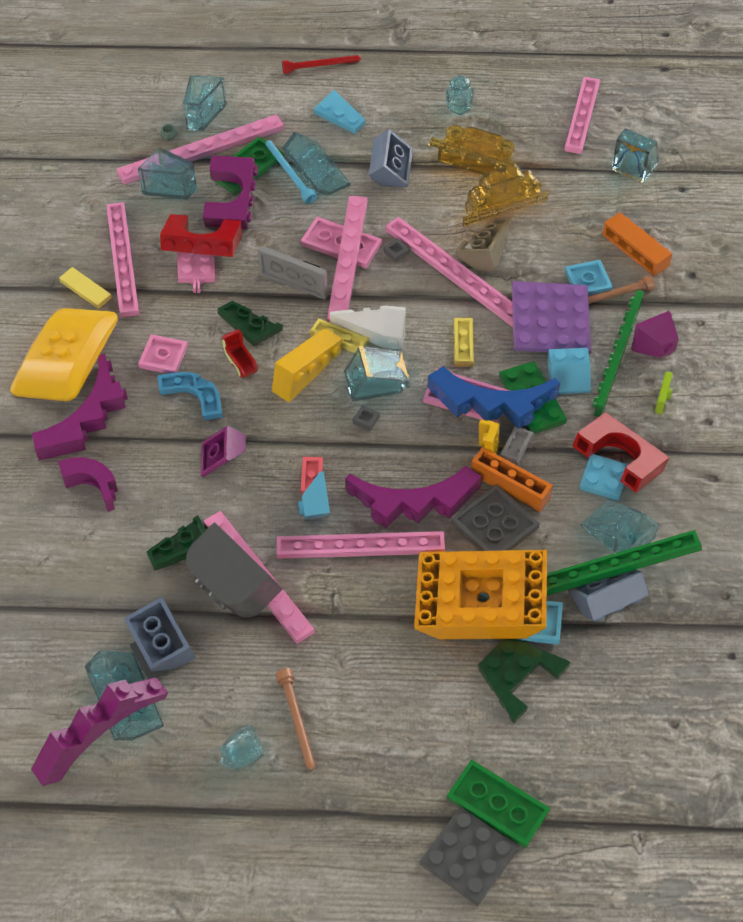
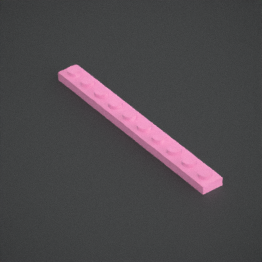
M276 114L167 151V153L164 152L163 157L165 160H161V153L117 168V174L123 185L163 172L162 162L166 163V168L164 169L169 170L184 163L186 164L251 142L257 137L262 138L283 131L284 125Z
M397 217L385 226L387 233L395 239L398 238L416 255L513 327L512 301L400 217Z

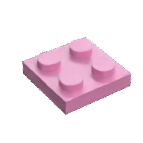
M151 334L139 360V368L165 374L178 372L188 347L187 341Z

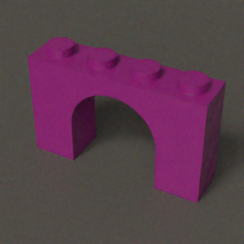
M211 156L209 170L211 180L234 182L240 185L243 190L237 199L228 203L205 202L203 211L205 227L220 228L224 219L242 221V229H248V223L252 222L250 208L254 206L252 192L256 191L254 177L258 176V165H255L254 158Z

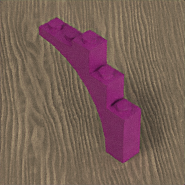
M105 354L98 356L97 380L85 402L62 422L32 433L38 460L86 450L87 433L106 429L107 412L126 408L124 400H128L126 389H121L120 381L116 382L114 375L110 376V372H113L111 360L107 361Z
M464 466L455 475L427 487L391 489L368 483L350 473L345 478V490L350 496H355L361 500L364 506L371 508V518L376 524H381L387 528L401 513L409 520L419 523L433 508L440 515H445L450 519L481 488L482 476L469 467Z
M156 677L128 684L126 680L108 684L98 703L79 708L69 727L50 732L31 768L32 772L42 786L61 781L76 759L97 738L134 712L164 700L168 695L167 690Z

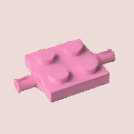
M177 252L178 283L193 284L194 293H196V288L197 293L201 292L200 284L215 283L214 255Z

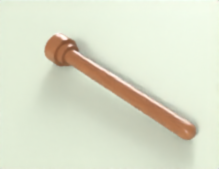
M649 275L642 277V280H639L638 283L588 296V304L640 289L646 292L654 290V280Z
M290 668L281 669L275 673L276 680L284 688L306 767L309 770H313L315 768L314 758L292 687L294 683L293 671Z

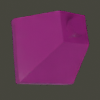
M669 310L636 324L631 346L633 352L660 358L676 351L679 338Z
M226 426L203 441L201 445L200 476L205 477L244 453L246 450V435Z

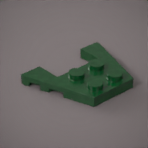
M503 639L478 664V670L490 689L495 692L501 706L509 714L511 722L515 723L527 711L528 706L513 695L512 692L539 665L558 679L570 667L571 662L517 639Z

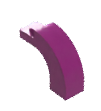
M84 457L58 461L66 488L81 484L92 485L102 493L107 512L115 510L113 502L117 501L115 492L118 491V488L109 468L97 460Z

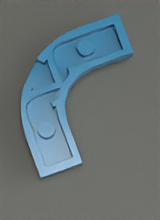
M191 372L157 375L160 395L179 392L193 394L201 403L203 421L223 418L219 392L211 381L208 382L201 378L199 374Z

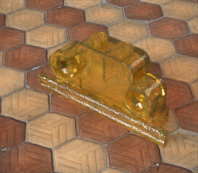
M452 125L447 128L446 136L443 140L432 137L429 141V146L438 148L439 162L501 181L504 180L507 170L514 171L518 165V162L512 161L514 152L513 142L505 140L499 134L475 127L464 129L462 126Z
M516 164L485 173L479 179V186L473 187L468 192L465 203V211L468 216L463 217L462 225L465 227L548 200L549 193L548 191L538 193L542 186L540 181L532 171L526 170L522 172Z

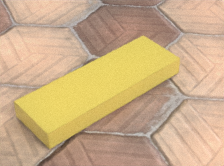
M73 267L59 277L62 284L97 309L112 299L109 292Z
M319 318L310 330V336H314L324 328L330 330L343 339L341 345L343 349L361 355L362 352L360 348L365 349L369 343L368 337Z
M454 318V367H473V318Z

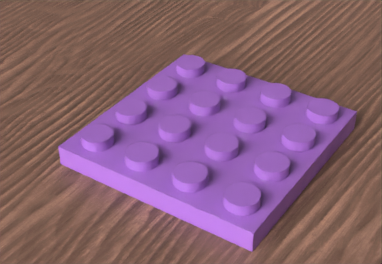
M512 282L514 351L549 353V349L588 348L590 355L591 339L587 285Z

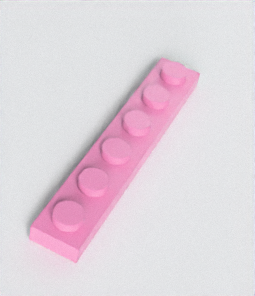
M583 78L565 145L566 152L582 154L600 79Z

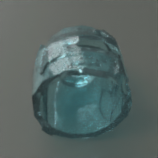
M461 75L453 77L450 80L448 89H446V105L450 111L458 115L466 113L472 106L474 88L472 89L468 78ZM451 101L456 102V103H459V104H462V103H465V104H464V105H456V104L452 103Z
M249 724L231 734L220 747L223 757L220 759L224 767L228 765L234 771L250 766L265 756L262 743L255 729Z

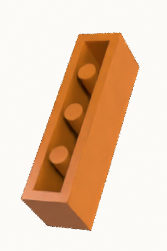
M621 212L604 222L602 235L651 275L656 276L670 266L672 253Z
M482 447L473 458L471 470L482 476L481 480L492 487L497 484L509 496L541 513L551 499L552 484Z

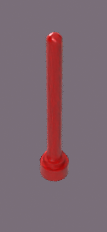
M353 55L296 63L284 60L282 61L283 74H291L295 69L359 62L361 56Z

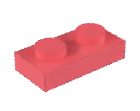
M303 457L301 495H303L318 473L323 471V457Z

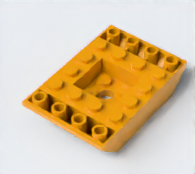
M547 550L419 552L415 630L437 639H526L546 629ZM480 593L489 595V599L486 602L478 601Z

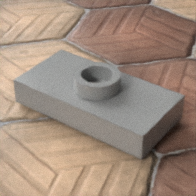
M515 426L500 453V457L518 466L533 438L534 432L523 428L518 429Z

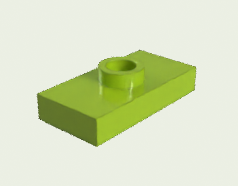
M666 371L664 374L655 413L662 414L666 399L670 400L673 389L669 387L673 375L672 372Z

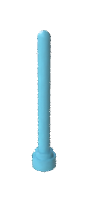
M266 141L267 148L301 191L303 201L306 204L313 203L317 199V194L314 190L305 186L272 141Z

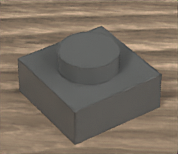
M397 238L384 246V253L394 262H397L409 254V248Z
M362 405L353 418V424L371 431L380 418V413Z

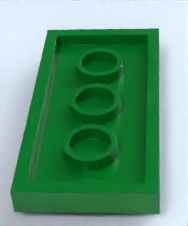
M257 137L232 156L254 158L255 165H258V176H255L254 180L278 163L277 159L267 148L266 141L261 137ZM279 150V152H280V153L282 154V156L284 157V152H282L281 150ZM214 181L233 195H237L243 190L240 185L234 182Z
M535 361L499 372V378L503 386L510 391L529 389L546 383ZM555 398L543 404L539 410H535L533 421L525 426L528 431L536 434L566 424L567 418Z
M472 759L446 796L447 800L458 807L464 808L479 820L525 849L551 809Z

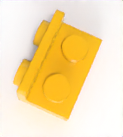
M490 420L479 421V446L497 454L499 449V423Z

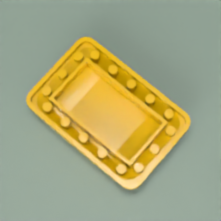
M70 308L56 310L47 320L23 359L10 387L11 393L16 397L56 401H71L76 398L118 321L117 314L111 311Z

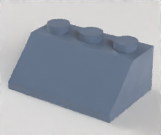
M387 129L374 138L369 177L381 186L407 187L409 184L413 148L393 131Z
M633 570L568 589V593L584 617L593 621L603 620L606 615L622 611L625 606L639 603L642 601V598L649 595L643 574L639 570Z
M163 597L124 618L151 671L177 669L196 658Z

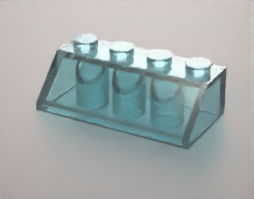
M294 132L282 149L285 151L286 157L304 175L303 179L311 184V189L315 193L328 196L351 185L350 181L316 140Z
M99 650L84 666L98 701L108 684L126 680L128 684L145 680L136 658L131 652ZM155 703L124 718L111 727L110 731L114 740L132 741L162 728L164 724Z

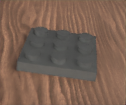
M497 484L451 518V523L480 551L511 550L536 531L540 525Z
M460 807L422 857L420 865L479 906L517 853L519 847Z

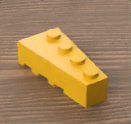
M324 328L276 361L272 392L290 403L325 367L340 355L343 339Z

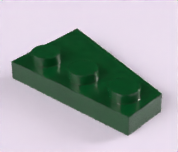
M234 301L219 307L217 314L235 330H240L243 337L253 346L283 330L282 324L278 322L274 324L268 321V317L264 315L260 317L252 313L251 309Z
M198 515L192 519V523L177 529L178 532L170 538H164L146 551L154 571L186 559L191 545L206 531Z

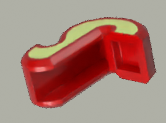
M237 329L223 335L221 338L223 350L230 364L236 368L237 375L240 378H245L258 371L257 363L243 344L242 332Z

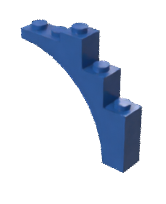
M444 366L428 375L429 390L457 418L462 414H467L473 408L486 421L497 420L504 414L518 429L524 425H529L534 419L535 410H539L549 400H554L559 395L560 382L554 378L542 385L529 389L514 391L487 389L460 379Z

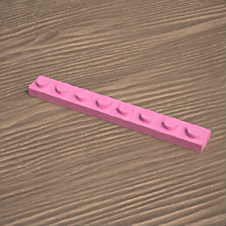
M349 196L328 310V322H330V312L349 310L368 203L367 197Z
M124 202L106 204L120 316L123 318L140 315Z
M221 511L203 521L206 529L215 522L274 579ZM284 590L267 605L296 644L315 633L312 625Z
M444 531L277 536V559L416 555L419 552H445Z

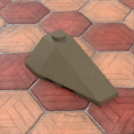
M512 217L493 218L482 227L483 231L472 234V239L469 241L464 240L455 251V254L476 271H493L500 261Z

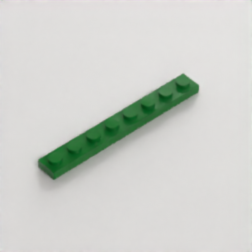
M637 290L635 297L631 296L628 304L630 310L625 311L623 321L626 322L620 325L618 332L620 338L615 339L613 345L615 352H611L608 359L610 366H606L604 369L603 378L605 380L604 382L600 381L597 392L600 394L594 397L592 407L595 408L594 416L599 417L603 414L642 305L644 291Z
M692 530L547 573V596L701 551V542L696 531Z

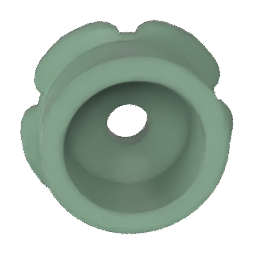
M165 124L161 127L160 136L163 139L172 140L177 135V130H175L173 125Z

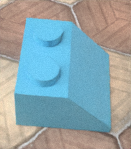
M588 348L549 349L547 360L549 381L556 378L560 382L559 394L590 393L591 379Z
M324 471L318 473L303 493L301 501H298L299 516L303 515L304 520L328 517L330 514Z

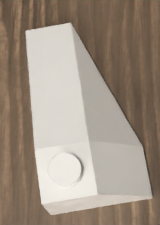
M380 306V309L377 310L363 308V311L359 312L353 310L330 312V323L369 338L370 343L380 347L402 350L405 337L406 308Z

